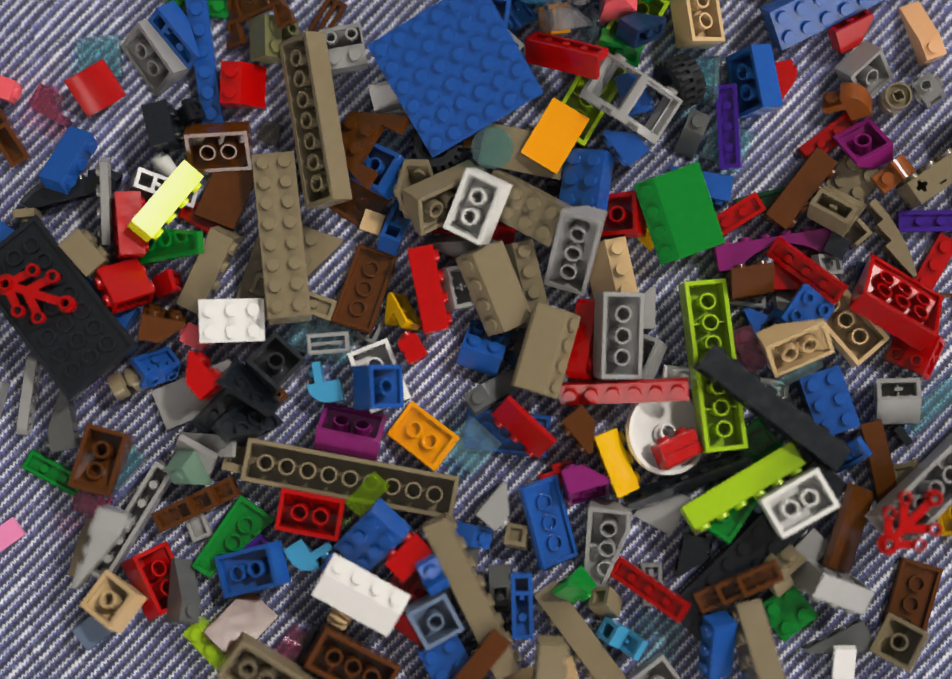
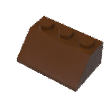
M250 121L189 124L186 126L183 136L187 160L199 173L253 170L251 157L253 155V140Z

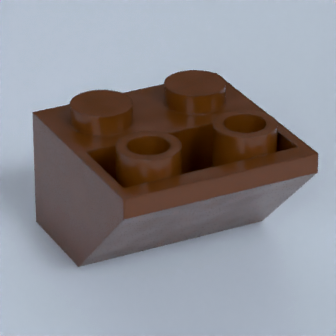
M766 260L754 262L752 266L737 264L732 266L733 269L729 270L724 277L726 278L729 302L770 296L774 292V262L767 263Z
M149 303L148 306L143 305L137 339L155 343L162 342L185 327L186 313H183L181 309L173 307L169 308V310L162 309L160 305Z
M578 405L559 421L562 424L559 428L567 437L572 436L576 442L573 444L580 453L583 454L585 452L590 455L593 452L596 421L582 405Z

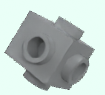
M930 72L919 75L914 79V83L911 84L914 99L918 103L922 101L927 109L946 97L942 86H944L943 82L937 75L933 77Z

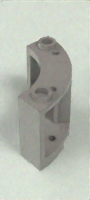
M608 53V57L599 63L600 77L597 80L589 78L579 96L610 117L613 116L621 121L624 126L638 136L655 145L683 101L676 96L678 92L670 86L665 88L651 77L626 63L627 59L619 53L615 55ZM619 67L637 79L619 107L616 108L599 97ZM648 85L660 93L663 98L645 126L628 116V114Z

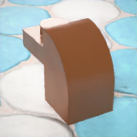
M843 82L840 84V90L823 94L822 110L825 114L846 110L852 121L872 116L873 100L868 90L862 85L853 82Z
M902 153L884 166L870 180L884 195L916 169Z

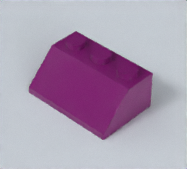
M325 403L316 428L314 449L377 461L387 415L372 414L369 411L354 410V408Z

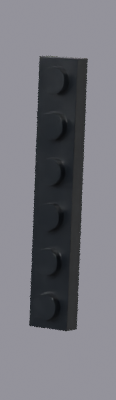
M741 449L691 468L683 473L643 486L622 497L628 509L632 511L640 510L644 506L661 502L670 496L679 495L686 490L700 487L707 482L719 480L734 472H740L750 467Z

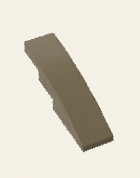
M877 199L870 200L866 204L865 209L877 221L872 229L885 242L880 250L894 265L900 266V271L914 278L917 272L900 231Z

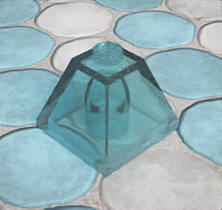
M720 56L695 59L705 76L706 94H704L702 102L707 107H712L718 99Z

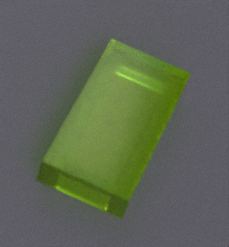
M374 471L345 504L361 518L390 485Z

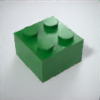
M795 585L779 598L771 591L761 598L769 626L783 642L787 641L818 617L817 613Z

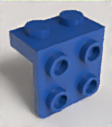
M628 72L614 77L621 101L637 79ZM648 85L628 116L633 117L647 112L648 117L652 115L655 105L651 93H646V90H649Z
M802 284L785 310L774 308L770 316L776 320L775 324L825 319L827 321L835 306L811 286Z

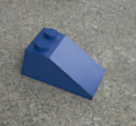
M375 143L363 165L378 173L369 190L390 201L394 194V185L398 183L399 168H402L405 158L401 154ZM348 170L349 179L363 186Z
M281 540L214 557L224 599L291 582Z

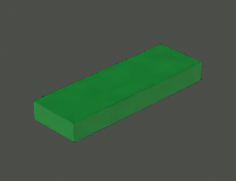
M31 449L21 468L79 498L83 490L68 486L72 469L35 449Z

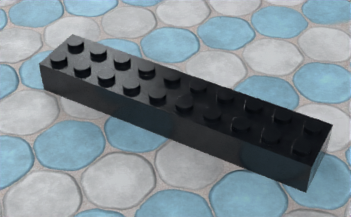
M811 457L801 467L802 472L797 474L799 475L811 467L819 468L836 499L847 487V484L834 471L829 472ZM764 512L756 513L746 523V526H743L737 532L729 545L726 544L678 593L680 597L692 604L681 623L700 640L703 616L724 610L728 612L738 600L702 614L692 593L762 564L771 553L775 556L778 555L789 544L793 545L814 522L782 539L777 536Z

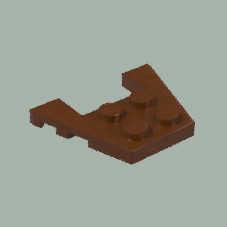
M228 0L227 9L230 10V21L227 22V30L229 31V41L226 44L227 49L233 50L247 44L242 22L270 10L274 12L277 28L283 29L298 23L285 0Z
M349 112L343 122L341 133L347 168L367 190L372 186L378 173L363 165L384 129L402 136L410 122L407 115Z

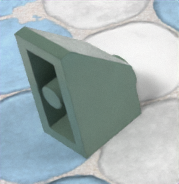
M195 450L177 451L165 467L174 484H212Z

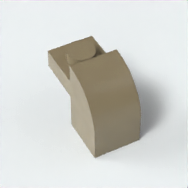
M790 544L776 556L771 553L763 562L776 559L785 580L768 587L778 598L794 585L790 574L806 562L805 557Z

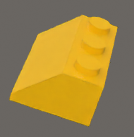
M613 428L595 435L594 445L606 477L610 479L613 495L620 498L639 489L638 483L641 482L638 471H633L631 463L634 461L630 451H626L623 443L626 440L622 430L618 431L617 428Z

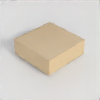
M365 209L359 229L379 236L386 215Z

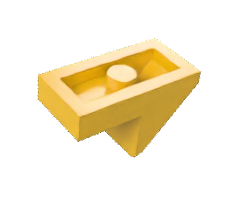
M389 292L384 323L418 331L422 324L407 296Z

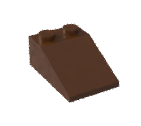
M87 423L68 486L111 497L128 459L134 436Z

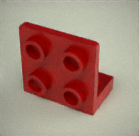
M938 335L921 352L894 336L884 360L916 372L920 378L929 381L946 342Z

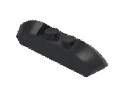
M96 169L88 170L87 177L79 175L75 186L71 188L68 195L48 189L41 183L29 190L19 203L27 208H36L43 211L97 196L96 187L97 184H100V176H96ZM111 170L112 192L119 189L123 178L121 173Z

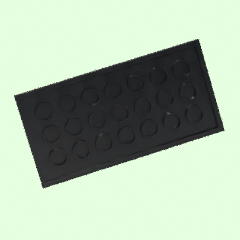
M34 215L0 242V276L3 274L15 276L24 271L28 264L34 263L40 267L41 273L37 277H30L19 283L20 285L27 286L45 277L49 270H55L61 275L60 281L56 284H50L39 291L58 297L69 295L76 299L77 308L72 313H65L57 305L36 299L41 312L46 315V321L39 325L32 322V312L23 294L16 292L20 305L26 308L25 316L22 318L14 317L11 314L12 306L7 295L0 294V311L68 401H72L138 349L139 346L110 311L109 307L106 308L102 298L79 268L59 247V242L37 215ZM32 267L30 273L34 274L36 267ZM55 273L50 276V279L54 280L56 278ZM5 281L3 287H8L9 282ZM65 300L63 302V306L67 307L69 305V301ZM20 307L16 309L17 315L21 313ZM41 314L36 316V321L41 320Z

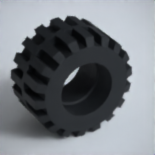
M681 53L655 65L652 79L665 88L670 86L678 92L676 96L683 101L676 112L700 103L704 99V94H706L704 73H702L700 65L690 55ZM655 90L656 96L661 101L663 96Z
M416 129L412 133L411 141L409 142L412 159H429L434 175L458 165L459 159L462 157V141L450 147L448 152L440 158H432L425 154L424 143Z

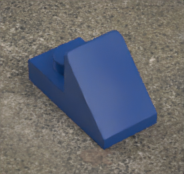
M750 308L740 311L756 348L760 349L756 333L765 329H762L760 325L774 318Z
M860 436L855 439L849 438L845 441L847 443L846 446L851 449V452L838 471H836L837 473L869 458L873 454Z

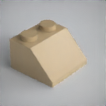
M106 569L80 603V606L108 630L122 634L147 597L134 586Z

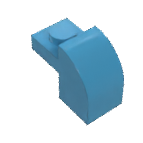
M311 362L312 367L309 368L310 380H314V384L306 385L310 395L316 400L325 403L345 401L342 380L325 381L322 362Z
M303 537L283 551L296 568L303 571H313L322 566L318 558L320 557L321 560L329 557L334 544L329 540L312 551Z
M607 616L604 617L595 634L608 645L620 649L636 661L640 659L648 644V641L639 636L637 632Z

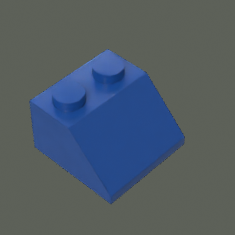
M402 365L353 366L354 410L404 408Z

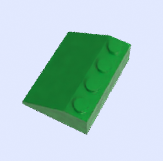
M699 161L633 184L660 265L725 243Z

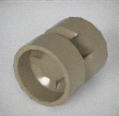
M903 82L892 83L879 94L877 99L878 108L887 115L897 114L912 101V90Z
M132 365L124 368L123 373L117 371L107 377L110 389L119 401L131 396L132 391L138 393L144 390L139 386L141 377Z

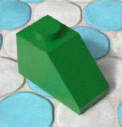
M580 565L567 573L551 592L553 595L571 603H576L580 599L584 602L593 595L591 591L596 587V584L584 567Z

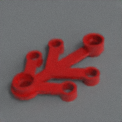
M34 263L28 264L24 271L15 276L10 274L1 275L0 294L7 295L12 306L11 314L14 317L22 318L26 314V308L20 305L16 292L23 294L32 312V322L39 325L46 321V315L41 312L36 299L57 305L65 313H72L77 308L76 299L69 295L58 297L39 291L50 284H56L60 281L61 275L55 270H49L45 277L27 286L20 285L19 283L30 277H37L41 273L40 267ZM32 267H36L34 274L30 273ZM55 273L56 278L54 280H51V274ZM5 281H8V282H9L8 287L4 288V287H3L4 282H5ZM65 300L69 301V305L67 307L63 306V302ZM20 307L21 313L17 315L16 309ZM38 314H41L40 321H36V316Z
M926 490L923 494V502L909 516L908 509L909 503L913 499L912 494L908 491H900L897 494L899 525L894 531L893 519L897 516V510L892 506H885L882 509L881 513L884 517L883 534L877 539V548L882 554L892 555L898 549H914L919 552L926 549L927 543L922 538L899 540L905 533H926L932 536H939L942 533V526L938 523L932 522L928 525L915 524L932 506L937 507L941 505L943 495L939 490ZM903 494H907L906 501L902 500ZM934 494L938 497L936 502L932 500ZM888 509H891L892 515L888 517L886 512ZM933 526L937 527V531L935 533L932 532ZM888 540H890L892 543L891 547L889 548L886 547V542ZM918 541L922 543L920 548L916 547Z

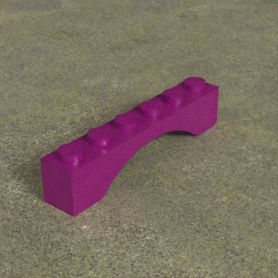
M821 225V229L818 230L806 227L800 229L799 233L792 234L791 230L779 232V236L792 246L817 255L826 254L822 252V249L830 233L833 231ZM771 234L759 235L757 240H750V237L737 239L738 243L730 244L729 241H725V243L713 247L712 254L715 272H728L733 269L732 266L744 264L754 254L769 249L779 236L771 237Z

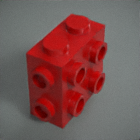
M137 257L124 259L112 265H103L96 270V276L93 279L96 290H100L103 303L106 308L109 307L113 314L152 303L154 293L156 292L153 282L147 278L144 265L140 264Z

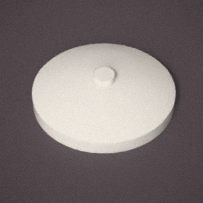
M689 398V401L635 403L632 407L626 423V440L631 454L643 468L658 475H676L692 468L701 458L702 454L699 453L669 469L660 470L656 463V458L650 449V446L656 444L655 439L664 435L670 437L674 435L673 431L683 426L686 429L694 428L697 433L693 400Z

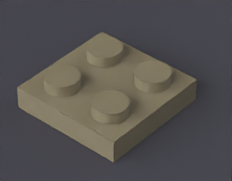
M845 153L835 168L836 172L825 182V185H831L864 203L875 187L870 178L880 170L856 166Z

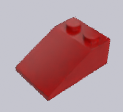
M636 191L609 194L608 212L601 239H613L626 236V239L646 237V220Z

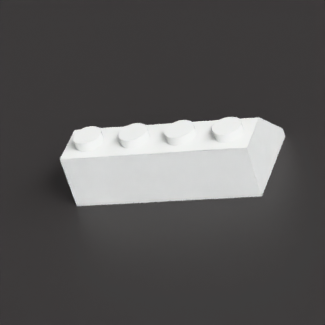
M335 553L311 596L385 637H388L411 596Z

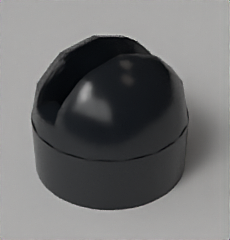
M548 179L545 182L544 191L552 196H557L560 193L561 184L558 180Z

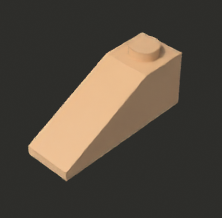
M919 1L898 8L919 66L937 61L947 54L940 33Z

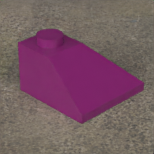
M870 117L833 136L834 141L856 166L876 169L893 160L892 141Z
M571 464L564 467V470H561V481L567 506L588 501L591 498L608 495L610 479L582 464L578 466Z

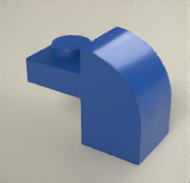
M434 553L415 563L418 577L430 597L450 587L449 581L443 573Z

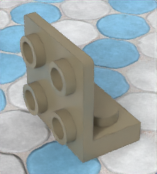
M404 159L402 168H399L398 183L394 185V196L397 197L399 209L403 212L406 219H409L404 209L402 189L434 175L429 159Z

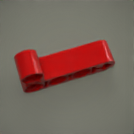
M578 299L576 303L575 314L580 316L581 319L566 369V375L572 382L598 380V378L593 377L595 299Z

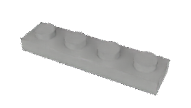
M102 157L99 163H96V176H100V184H97L96 194L97 197H100L101 205H97V217L101 218V225H98V238H102V245H111L113 240L111 157Z

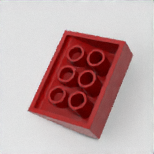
M871 254L851 295L849 309L922 352L938 336L943 296L874 254Z

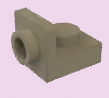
M36 208L13 209V218L20 220V226L34 215H37L42 220V211Z
M918 458L893 465L897 485L920 464Z

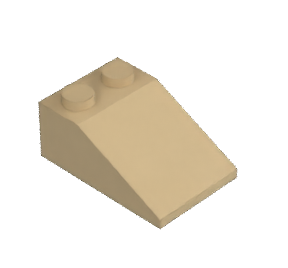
M825 319L775 324L756 333L765 363L774 378H778L835 353Z

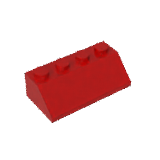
M433 244L407 249L424 336L449 330V325L453 323L450 311L446 312L445 309L448 297L446 291L441 289L440 283L444 282L442 270L437 269L436 262L440 261L438 249H434Z

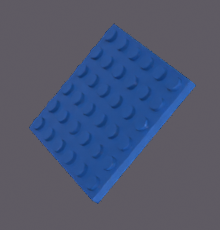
M441 0L367 45L432 158L544 93L492 0Z

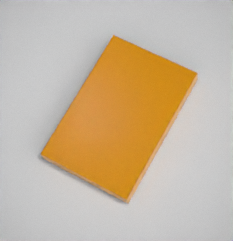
M553 97L520 153L557 175L590 118Z
M412 400L386 434L434 472L461 438Z

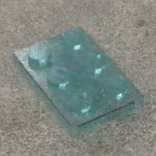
M312 316V321L292 323L287 343L296 351L307 353L306 334L349 331L351 350L357 331ZM345 336L313 338L311 343L345 340ZM345 344L312 347V351L345 348ZM348 353L314 355L346 365L349 360Z

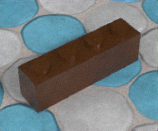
M817 147L808 156L762 217L781 232L787 228L791 230L798 221L795 217L799 212L804 213L809 207V199L812 195L815 196L820 188L823 187L821 184L825 179L829 180L836 172L834 167L838 162Z

